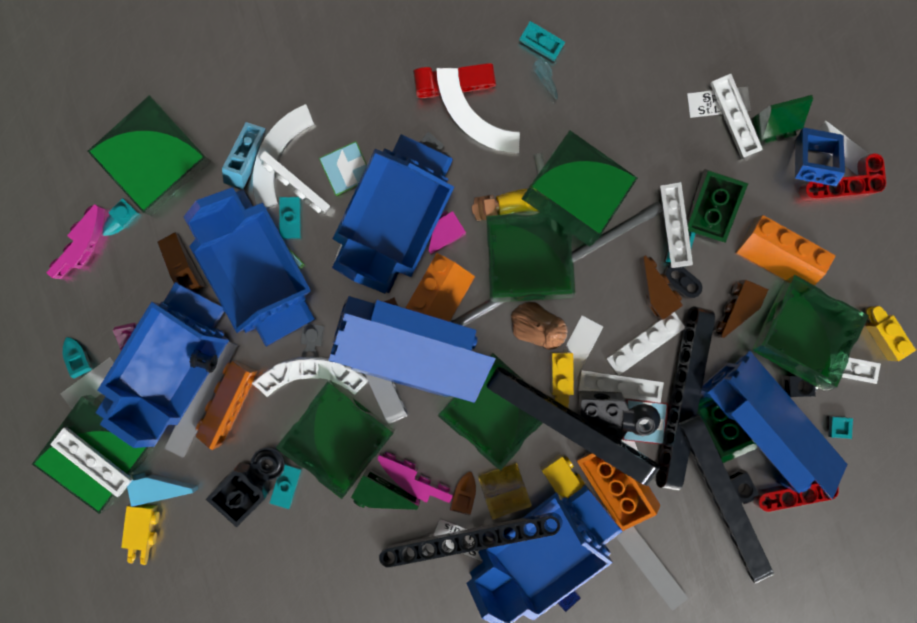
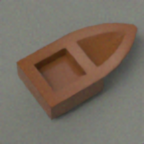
M472 472L465 474L454 490L450 506L451 511L468 516L471 515L476 495V483Z

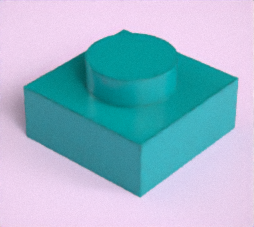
M829 416L828 437L852 439L853 418Z

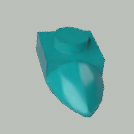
M122 198L108 212L110 215L104 223L102 235L108 236L122 231L140 213L126 199Z
M66 337L63 343V359L70 377L75 379L93 370L87 353L72 338Z

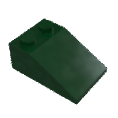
M813 95L770 105L751 118L759 141H764V144L777 141L776 137L784 136V139L796 136V132L804 128L813 101Z
M704 169L687 222L688 231L726 243L749 183Z
M705 397L700 399L697 414L702 418L723 463L757 448V445L735 420L730 419L712 398Z
M366 469L351 496L354 499L353 502L362 508L366 506L368 508L417 510L420 504V499Z

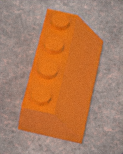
M764 215L755 217L736 251V254L806 293L827 273L836 256Z
M436 253L405 309L450 322L475 276L454 261Z
M237 360L231 361V363L228 362L223 370L225 376L222 382L219 381L214 389L216 395L213 401L210 400L206 405L205 411L207 413L204 419H200L196 426L198 432L195 437L211 450L223 445L258 373V370Z
M591 452L586 453L577 460L608 512L623 531L657 515L661 505L649 486L639 483Z

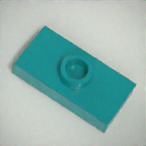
M279 197V233L282 239H301V198Z
M285 464L283 473L276 480L270 504L290 509L302 468Z

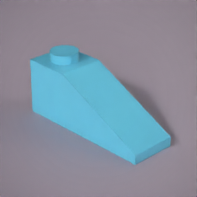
M245 122L222 167L224 184L244 189L252 172L265 128Z
M145 472L132 475L133 480L127 486L131 507L191 494L198 490L197 485L154 474L146 476Z

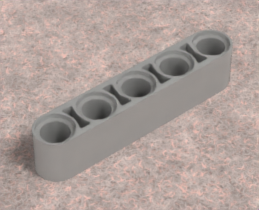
M365 374L388 424L408 416L394 382Z

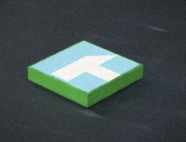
M356 141L319 158L336 196L356 188L367 166Z

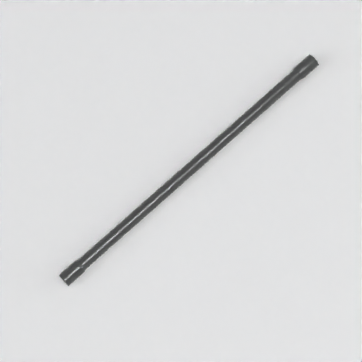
M656 201L642 209L638 214L561 257V262L566 267L644 221L652 219L664 212L662 205L659 201ZM492 297L451 322L464 326L508 300H493Z

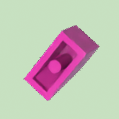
M445 211L441 214L432 233L428 250L430 255L435 254L466 234L453 211L450 213Z

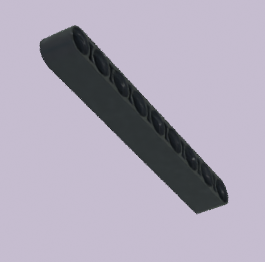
M693 306L687 313L658 463L660 469L656 473V484L659 488L680 490L684 484L690 449L678 423L698 412L715 323V313L709 309Z
M496 367L486 384L487 388L643 485L648 486L660 469V466L649 457L504 368Z
M695 414L679 422L678 425L751 580L756 584L774 575L699 414Z
M551 512L392 544L382 550L379 555V561L384 567L390 568L553 536L561 529L563 520L559 514ZM547 520H555L557 528L552 529L548 527ZM526 524H534L536 527V532H529L526 528ZM507 527H511L514 529V537H510L507 535ZM487 531H490L494 534V541H490L487 539ZM466 536H471L474 539V545L467 543ZM446 540H451L454 543V549L447 547ZM426 544H431L434 547V553L427 550ZM407 548H411L414 551V556H409ZM388 552L394 554V560L388 558Z

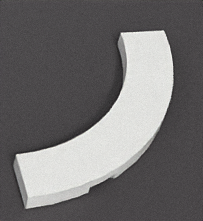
M437 67V80L443 102L459 127L470 137L490 148L519 153L520 132L502 129L483 120L464 97L459 82L458 68Z
M307 104L294 109L280 119L262 142L256 156L253 171V191L256 205L263 203L265 208L279 204L275 191V172L273 170L269 172L261 165L263 161H261L260 156L266 151L275 160L279 161L287 143L301 131L314 125Z
M299 357L281 362L259 375L252 384L268 397L277 388L290 381L322 378L343 386L355 395L368 380L363 373L351 370L352 367L328 361L329 358Z

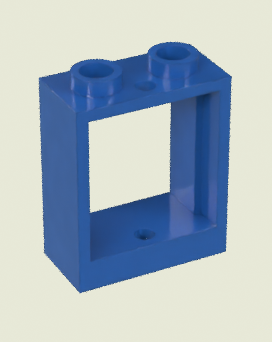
M810 128L801 129L795 140V179L837 186L845 174L844 135ZM808 150L832 154L833 167L808 162Z

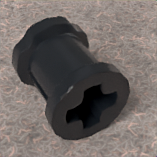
M196 349L191 354L190 367H200L206 369V372L212 373L217 366L218 357L214 354H204L201 350Z

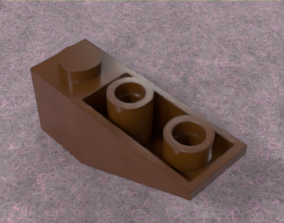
M176 232L157 241L173 283L176 282L193 292L205 287Z
M645 255L640 258L646 303L658 320H664L683 306L680 302L682 298L676 290H671L667 277L657 271L656 262L651 257L648 258Z
M748 280L737 282L732 290L734 295L724 308L725 316L717 324L716 337L725 338L761 309L769 289Z

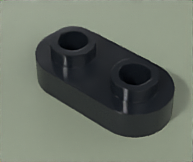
M670 265L666 268L664 275L669 280V284L683 296L695 298L701 294L703 289L702 283L684 267L672 268ZM673 271L677 272L678 274L676 279L672 278L671 273ZM689 284L693 286L692 292H689L687 289Z

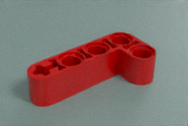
M491 63L458 68L462 92L488 89L496 86L494 66ZM421 67L413 70L418 98L441 96L437 71H432L431 67Z
M876 153L861 158L857 164L858 176L842 177L838 185L834 186V193L830 192L829 185L810 181L800 186L799 196L804 201L867 196L882 192L886 187L884 159ZM868 160L873 163V168L869 167ZM871 180L875 183L874 189L870 186ZM850 182L855 186L854 191L850 189ZM819 188L818 192H809V189L814 190Z
M814 480L808 489L806 497L802 496V492L797 493L781 485L758 490L759 495L754 497L753 503L758 508L771 512L832 499L826 493H823V489ZM839 487L837 488L833 499H835L838 496ZM788 492L787 500L782 501V495Z

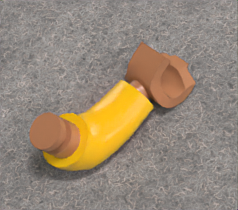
M518 189L496 196V201L494 195L475 197L472 212L475 214L477 221L497 218V213L500 216L517 212H536L548 204L549 198L536 189Z

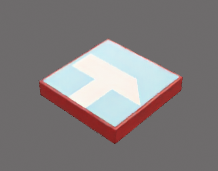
M626 399L629 409L638 404L652 405L658 410L661 422L659 428L649 436H638L632 432H627L622 440L662 444L668 403ZM642 420L639 424H646L649 420Z

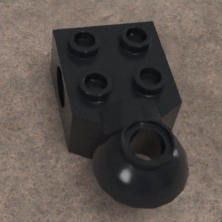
M580 391L578 414L619 440H622L627 432H632L638 436H649L659 428L661 422L660 414L652 405L638 404L629 409L621 392ZM642 420H649L646 424H639Z
M274 448L259 449L252 456L251 465L239 463L211 491L205 500L237 528L265 500L270 491L267 480H274L283 473L285 467L283 456ZM265 459L271 460L273 465H267Z

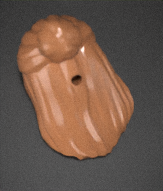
M525 302L518 305L511 314L513 334L519 340L531 342L551 350L561 346L567 338L568 331L564 320L548 312L536 302Z

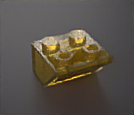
M517 462L478 475L492 520L532 506Z

